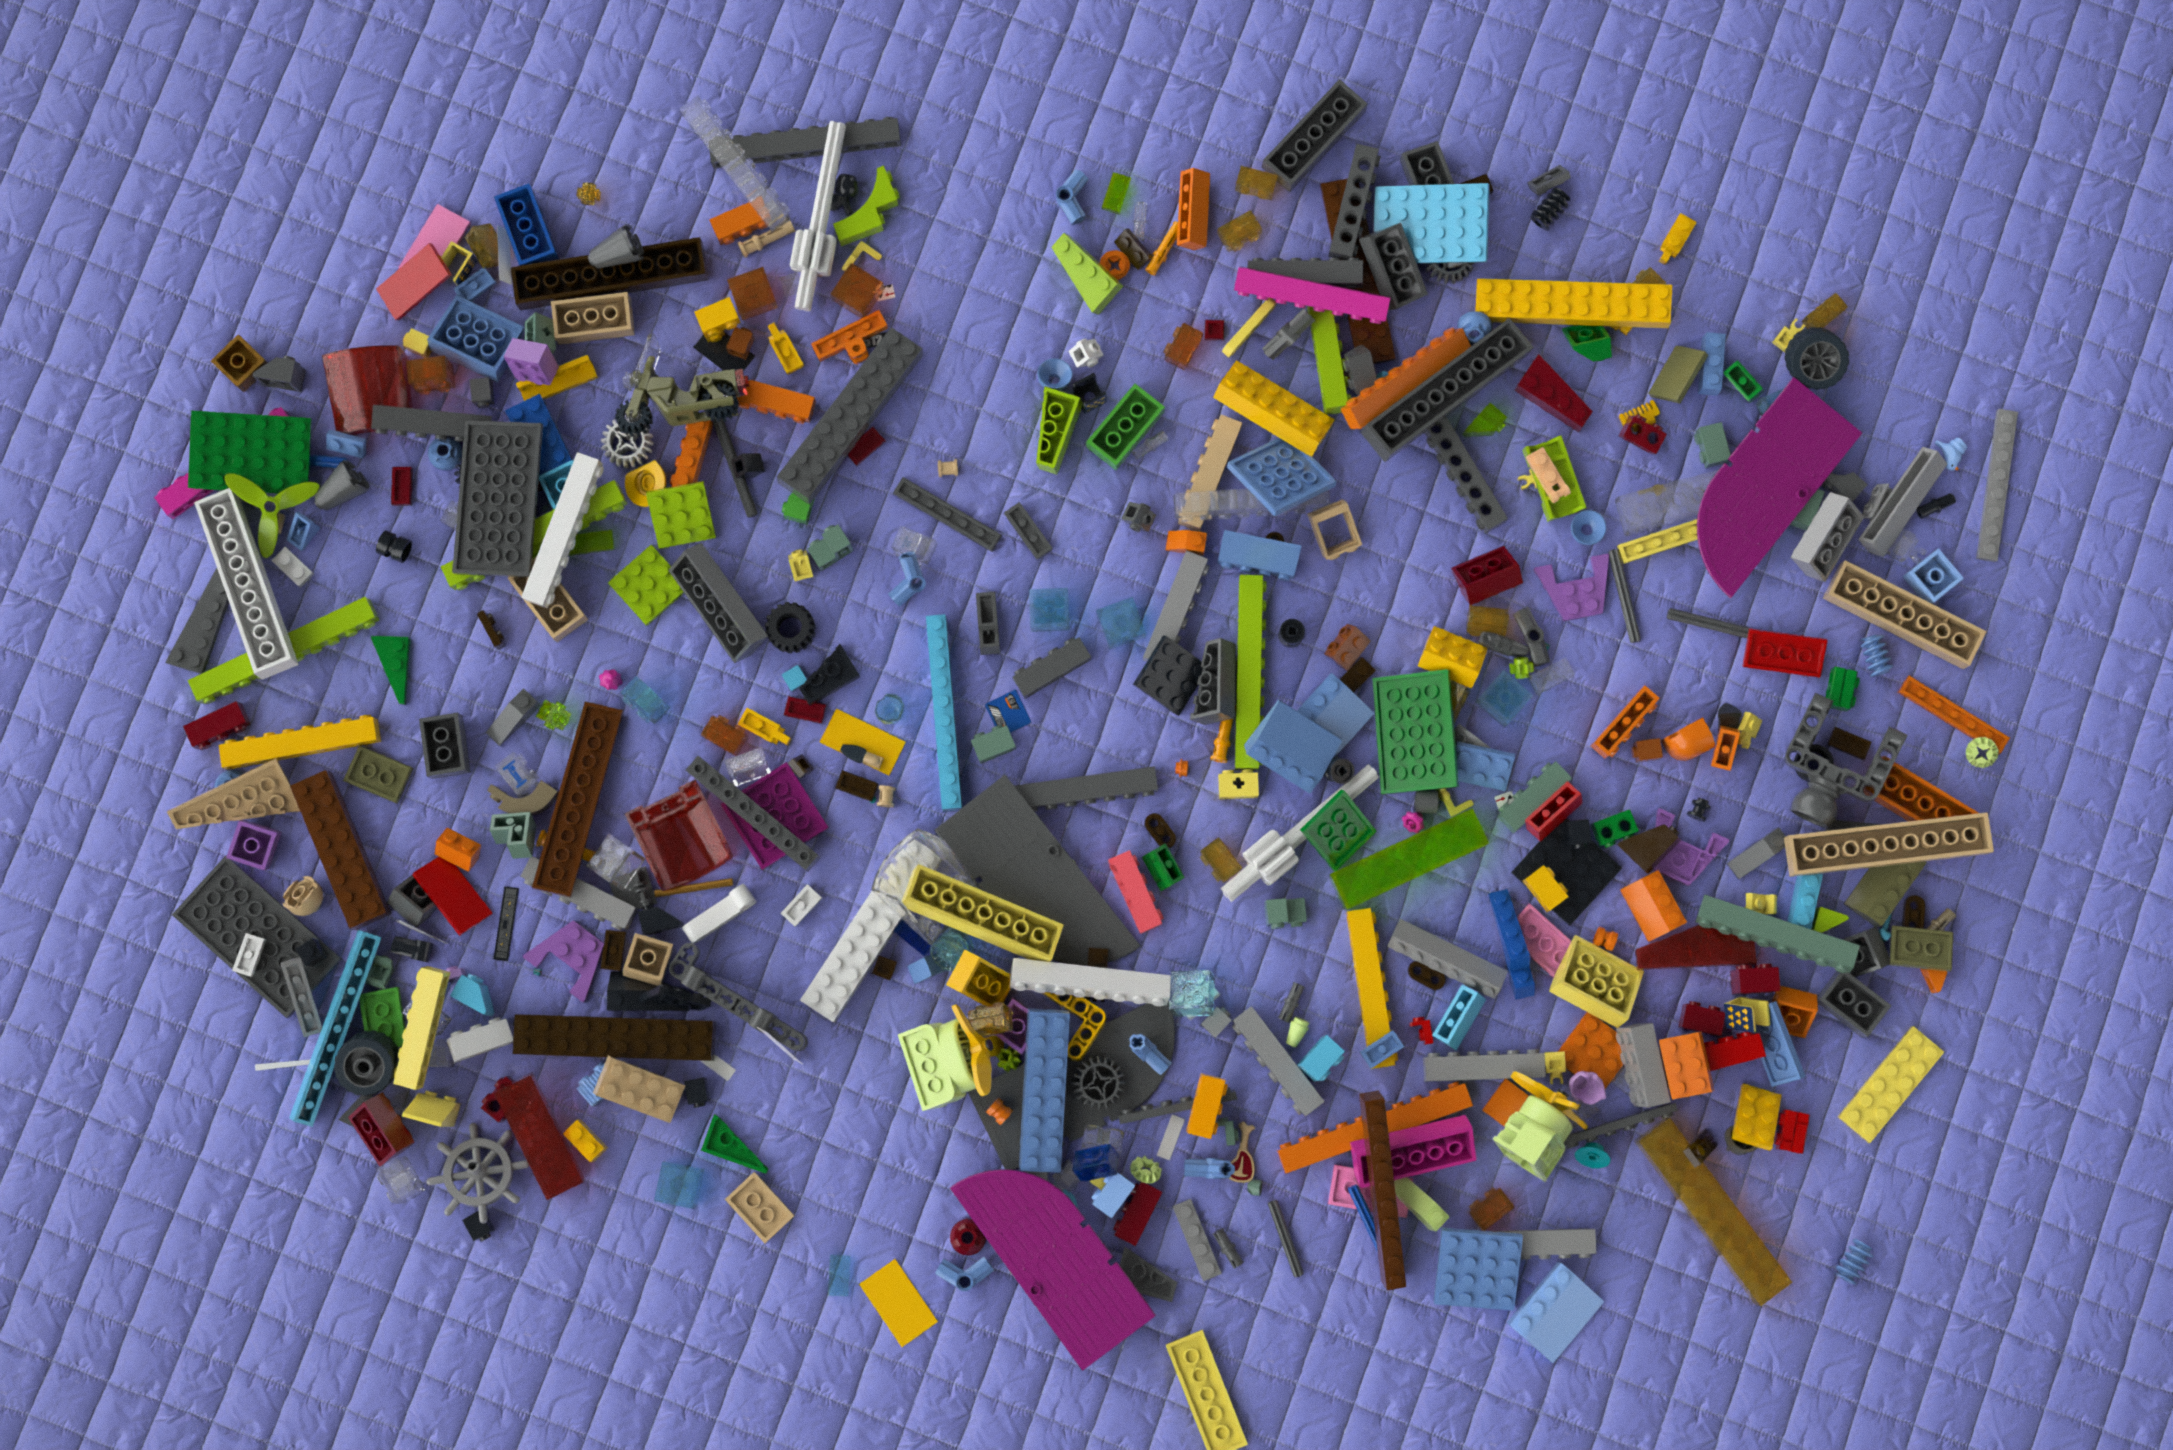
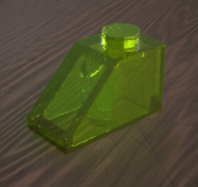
M1489 403L1464 430L1462 435L1464 437L1492 436L1496 431L1500 433L1506 426L1504 422L1507 416L1492 403Z

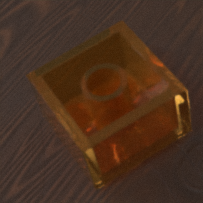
M850 263L830 295L832 301L858 317L863 318L869 314L885 290L882 281Z
M763 267L727 279L742 321L778 308Z
M445 356L406 361L408 382L417 393L430 394L431 391L435 390L447 392L450 391V388H456L454 367Z

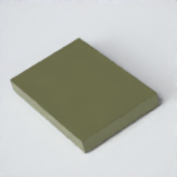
M1676 345L1648 394L1653 398L1680 404L1708 354L1705 351Z
M359 745L343 781L398 804L414 768Z
M1892 925L1889 965L1951 972L1953 932Z

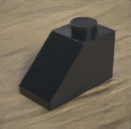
M654 905L642 907L643 911L638 912L642 933L645 936L684 926L682 921L664 910L654 907Z

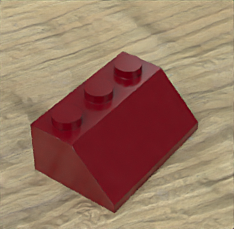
M1501 546L1451 568L1461 593L1469 605L1479 603L1484 599L1523 583L1519 564L1505 546Z
M383 1092L363 1102L348 1117L379 1167L407 1150L415 1142L411 1133L402 1123L401 1117L396 1114L390 1100Z

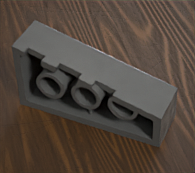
M1222 638L1205 643L1201 663L1203 671L1201 676L1198 677L1197 684L1199 685L1198 695L1194 696L1193 704H1195L1194 713L1190 715V720L1208 725L1235 718V643Z

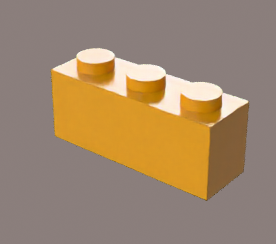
M1200 1073L1186 1129L1188 1134L1211 1139L1212 1134H1216L1218 1123H1215L1216 1117L1221 1115L1223 1104L1220 1103L1221 1097L1226 1095L1228 1084H1225L1226 1080L1224 1078Z

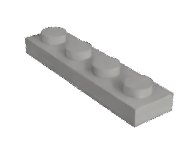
M297 957L281 962L280 964L303 1036L307 1037L320 1033L322 1025L301 958Z
M1188 1199L1172 1206L1202 1280L1206 1281L1222 1274L1192 1200Z

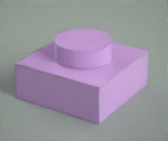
M458 966L446 969V971L450 972L448 982L460 979L461 975L466 976L465 969L458 968Z

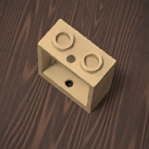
M1343 499L1307 514L1321 554L1326 560L1337 559L1344 552H1354L1362 545L1348 503ZM1343 513L1352 539L1327 549L1318 523Z

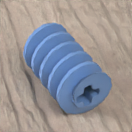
M1873 635L1859 640L1865 641L1861 645V648L1867 649L1863 652V655L1870 656L1865 660L1866 663H1872L1868 670L1875 671L1870 677L1889 673V670L1894 667L1892 664H1887L1891 657L1884 656L1889 652V650L1882 649L1886 642L1879 641L1884 635Z
M1853 1239V1243L1856 1246L1849 1245L1848 1248L1852 1253H1844L1847 1260L1840 1259V1263L1843 1266L1837 1265L1835 1268L1839 1273L1835 1274L1846 1282L1856 1285L1857 1283L1853 1277L1861 1278L1857 1271L1864 1272L1865 1269L1862 1263L1869 1265L1870 1263L1866 1257L1873 1258L1874 1256L1870 1252L1873 1250L1871 1247L1858 1239Z

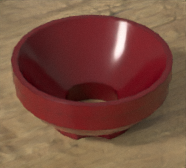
M963 1219L953 1226L950 1233V1242L955 1251L969 1256L981 1251L985 1245L986 1237L972 1219ZM968 1231L973 1234L974 1239L970 1244L962 1241V1234Z

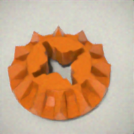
M1118 250L1108 251L1100 259V264L1117 280L1127 275L1130 262L1123 252ZM1119 261V264H1118L1119 270H1117V269L1114 268L1113 270L1110 271V268H1111L1110 262H1112V263L1115 264L1116 262Z

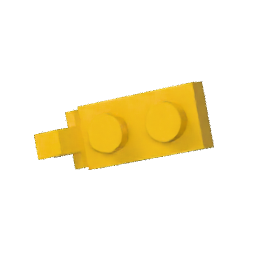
M1682 213L1679 214L1660 246V250L1664 253L1658 262L1665 265L1670 256L1675 258L1679 254L1696 225V221Z
M774 322L768 325V329L772 334L768 337L769 342L787 375L803 368L804 364L787 333L784 330L779 331Z
M746 708L737 724L776 745L780 741L788 746L792 740L783 734L785 729L779 724L749 708Z

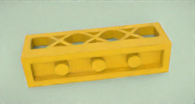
M588 355L560 365L551 385H538L530 381H519L516 385L524 401L538 394L543 399H547L595 380L598 376Z

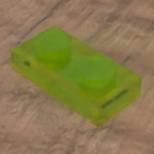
M1113 172L1101 207L1102 210L1120 215L1131 177Z

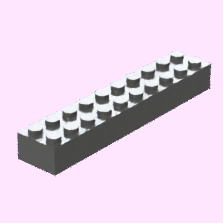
M1509 318L1366 424L1360 433L1382 460L1386 462L1525 358L1534 347Z
M891 327L777 475L778 484L810 505L922 358L923 349Z

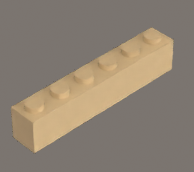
M1220 415L1219 420H1214L1211 428L1214 430L1212 437L1208 436L1204 446L1207 448L1205 455H1200L1197 463L1200 465L1198 472L1194 471L1190 481L1193 483L1191 490H1186L1183 500H1186L1184 507L1180 506L1176 516L1179 518L1178 524L1200 532L1241 430L1242 422L1224 415Z

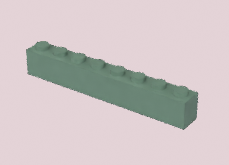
M1704 895L1695 920L1696 923H1699L1704 928H1715L1722 934H1733L1743 941L1751 940L1757 942L1759 946L1772 947L1780 953L1796 955L1801 960L1815 961L1819 966H1830L1840 973H1850L1852 971L1860 945Z

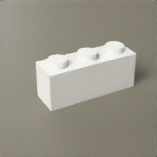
M498 1017L488 1021V1025L482 1026L477 1024L470 1027V1031L463 1033L462 1030L451 1033L447 1043L454 1063L511 1044L513 1036L507 1019L501 1020Z

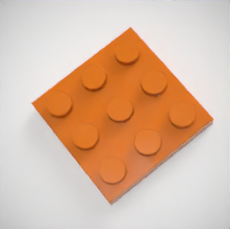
M1588 1012L1584 1014L1557 1051H1565L1566 1069L1573 1075L1581 1071L1594 1072L1602 1079L1605 1089L1624 1065L1620 1058L1622 1053L1621 1047L1616 1040L1617 1032Z

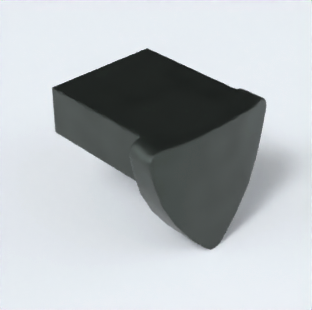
M1724 703L1718 710V731L1720 725L1738 729L1742 712L1735 706Z

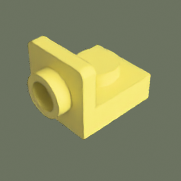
M799 549L791 552V555H788L794 581L813 577L807 551Z
M1746 893V908L1765 915L1776 914L1777 896L1774 894Z

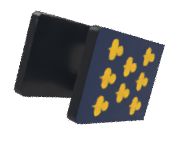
M1095 373L1072 384L1074 396L1080 397L1082 400L1084 414L1107 403V394L1105 392L1101 393L1096 384ZM1087 392H1092L1095 395L1094 398L1088 401L1084 399V395Z

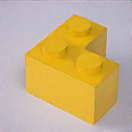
M730 297L694 311L707 342L714 343L721 340L722 336H725L724 329L731 330L741 323Z

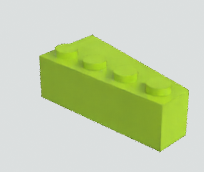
M1063 233L1051 248L1091 312L1099 315L1122 289L1123 285L1071 235Z
M1045 386L1036 464L1040 470L1057 475L1083 403L1080 397Z

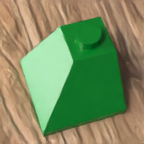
M1573 325L1562 328V332L1569 344L1579 354L1593 362L1612 358L1611 338L1603 326Z

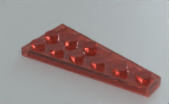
M1700 925L1635 950L1637 970L1754 965L1757 963L1754 941H1743L1736 935L1722 934L1718 929L1704 928Z

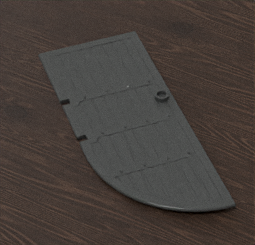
M1006 775L999 778L934 830L972 879L975 880L979 876L982 878L983 881L978 884L982 891L1064 925L1052 960L1066 964L1087 966L1089 948L1108 949V962H1112L1127 956L1141 947Z
M1169 1001L1167 1005L1154 1006L1153 1004L1146 1003L1107 1022L1082 1060L1074 1062L1067 1055L1063 1138L1068 1136L1069 1141L1072 1142L1105 1126L1104 1117L1109 1116L1111 1122L1118 1119V1114L1122 1113L1121 1110L1126 1108H1133L1135 1110L1155 1092L1167 1070L1160 1075L1146 1061L1143 1062L1131 1050L1129 1038L1133 1034L1145 1035L1171 1062L1175 1043V1024ZM1089 1031L1081 1035V1037L1085 1040L1090 1039L1092 1032ZM1073 1047L1070 1051L1072 1056H1078L1081 1053L1079 1047ZM1097 1055L1101 1057V1062H1103L1105 1056L1108 1057L1107 1064L1114 1060L1113 1068L1119 1065L1121 1069L1117 1073H1124V1076L1120 1077L1119 1080L1126 1081V1084L1119 1085L1125 1091L1121 1092L1118 1090L1117 1092L1121 1099L1114 1096L1113 1099L1116 1104L1113 1105L1108 1101L1109 1108L1106 1109L1102 1103L1101 1110L1097 1109L1096 1103L1093 1109L1089 1108L1090 1101L1083 1105L1082 1102L1085 1098L1083 1097L1078 1100L1076 1097L1081 1093L1073 1092V1089L1078 1088V1085H1072V1081H1078V1078L1073 1077V1073L1080 1074L1076 1067L1079 1066L1083 1069V1060L1090 1064L1089 1057H1092L1094 1062H1096ZM1025 1063L1018 1066L1017 1070L1012 1069L993 1078L988 1095L980 1096L977 1089L968 1091L1006 1170L1019 1168ZM1096 1066L1101 1076L1113 1075L1108 1068ZM1091 1069L1084 1075L1083 1085L1091 1081ZM1097 1077L1092 1085H1097L1101 1089L1105 1080H1100ZM1114 1081L1106 1085V1096L1112 1092ZM1096 1089L1085 1090L1089 1097L1101 1099ZM998 1097L1006 1107H1010L1013 1110L1011 1115L1001 1125L996 1122L995 1117L989 1116L986 1113L987 1109Z

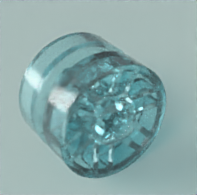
M948 928L931 945L930 954L933 961L940 968L952 972L963 951L967 950L973 953L974 947L966 933L954 928Z

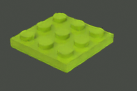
M704 481L646 492L659 549L716 538Z
M652 545L646 548L608 582L646 626L684 594L668 571L671 567L670 564Z

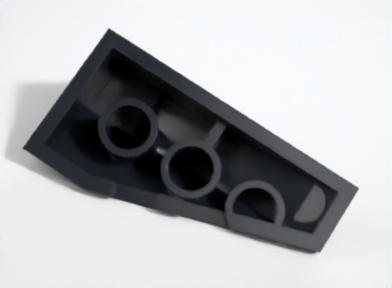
M611 971L607 988L608 1011H689V1009L677 1008L676 1004L657 1005V1001L652 1000L647 1001V1003H639L641 994L658 986L623 976V971ZM662 982V984L670 986L671 989H681L676 986Z

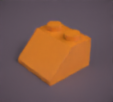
M1780 986L1781 991L1775 992L1772 1002H1777L1789 1035L1806 1038L1818 1011L1817 994Z

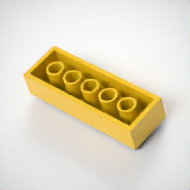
M1237 360L1219 383L1213 396L1214 399L1309 456L1314 455L1335 421L1332 417Z

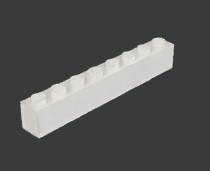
M577 452L523 591L522 599L548 608L549 604L553 603L555 588L561 583L562 570L568 564L569 552L573 550L576 543L575 536L583 525V515L589 510L590 497L595 494L597 479L601 477L604 470L603 463L600 460Z
M1013 958L1011 965L1010 988L1018 991L1033 990L1037 993L1050 992L1056 995H1074L1079 998L1086 996L1094 997L1097 1000L1113 999L1116 1002L1149 1003L1154 1006L1167 1005L1170 998L1171 975Z

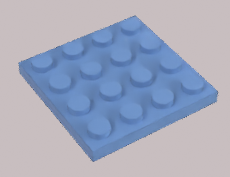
M1280 438L1229 461L1227 468L1274 516L1336 486V480L1312 456L1305 454Z
M1442 1228L1434 1304L1514 1311L1523 1235Z

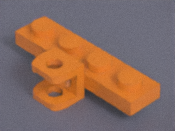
M877 310L811 343V346L820 362L846 350L851 361L854 364H859L869 357L864 340L888 329V326L880 310Z

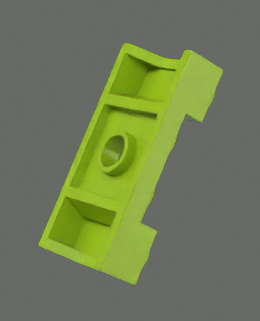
M1557 436L1534 446L1524 447L1522 450L1524 457L1544 447L1563 481L1571 491V494L1568 496H1562L1559 498V501L1552 503L1531 468L1547 522L1584 511L1587 507L1562 436ZM1557 484L1552 487L1554 491L1559 490Z

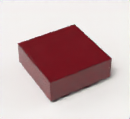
M1205 320L1204 340L1224 341V320Z

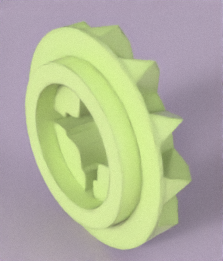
M1978 737L1967 745L1966 757L1973 766L1986 768L1992 766L1997 760L1999 751L1994 741L1986 737ZM1977 747L1982 750L1988 749L1986 751L1987 759L1983 758V756L1977 757L1979 754Z
M1137 1156L1130 1165L1132 1175L1140 1182L1154 1183L1160 1179L1162 1169L1159 1167L1158 1162H1153V1158L1149 1160L1146 1156L1142 1158Z

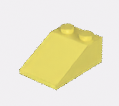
M426 1090L425 1094H417L403 1112L402 1117L439 1127H454L461 1103L455 1102L456 1098L444 1096L443 1099L436 1097L437 1093Z

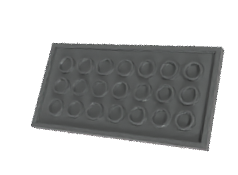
M465 420L453 574L509 577L530 576L543 435L542 423Z
M225 855L175 910L172 916L231 969L234 967L246 933L267 939L253 977L236 973L283 1016L289 1018L295 1012V1008L280 963L300 957L295 949L311 938L318 939L328 957L312 967L305 966L302 961L312 993L342 958L233 860L226 858L227 856Z

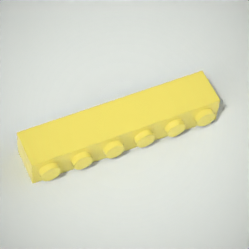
M426 966L421 967L417 973L416 981L418 982L411 997L413 1003L407 1014L408 1024L407 1028L403 1031L402 1038L404 1041L398 1052L399 1062L394 1070L393 1077L395 1079L393 1084L414 1090L424 1086L450 977L449 971Z

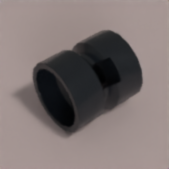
M385 530L377 542L376 553L385 557L391 555L392 560L404 563L411 552L412 540L402 536L397 538L395 533Z
M1285 620L1278 632V639L1283 646L1294 648L1301 643L1305 635V628L1299 620Z
M1334 756L1323 776L1329 781L1345 784L1353 778L1354 766L1349 760Z

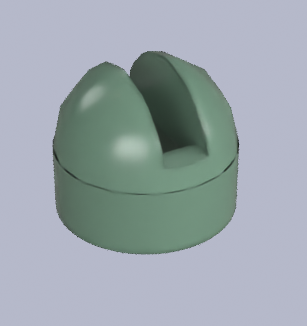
M1251 1180L1247 1184L1248 1192L1251 1195L1261 1196L1262 1180Z

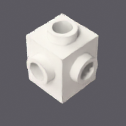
M1082 339L1068 351L1077 368L1088 366V368L1098 364V359L1104 356L1095 339Z

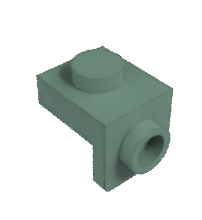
M375 955L366 984L385 989L394 971L393 960L387 956Z
M1228 1117L1216 1118L1217 1122L1215 1123H1218V1126H1225L1226 1145H1235V1141H1239L1238 1129H1234L1233 1121H1229Z

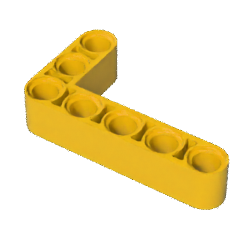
M1050 992L1041 993L1083 1020L1068 1044L1069 1059L1074 1062L1082 1060L1106 1024L1105 1012L1083 997L1079 998L1070 995L1067 1001H1060L1059 995ZM1084 1003L1086 1009L1083 1012L1076 1011L1075 1007L1077 1004ZM1101 1014L1103 1016L1102 1021L1099 1023L1093 1022V1015ZM1089 1030L1092 1032V1036L1090 1039L1085 1040L1081 1037L1082 1032ZM1073 1047L1081 1049V1053L1078 1056L1070 1054Z

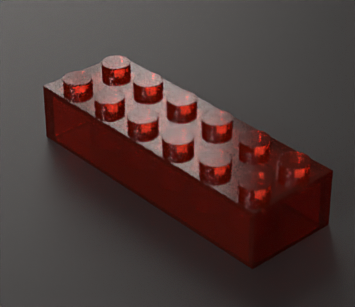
M533 1072L496 1089L494 1095L546 1200L583 1183L585 1178Z

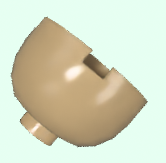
M310 876L302 877L304 880L300 882L294 881L283 895L285 899L283 906L295 915H310L316 912L322 904L324 897L322 888Z

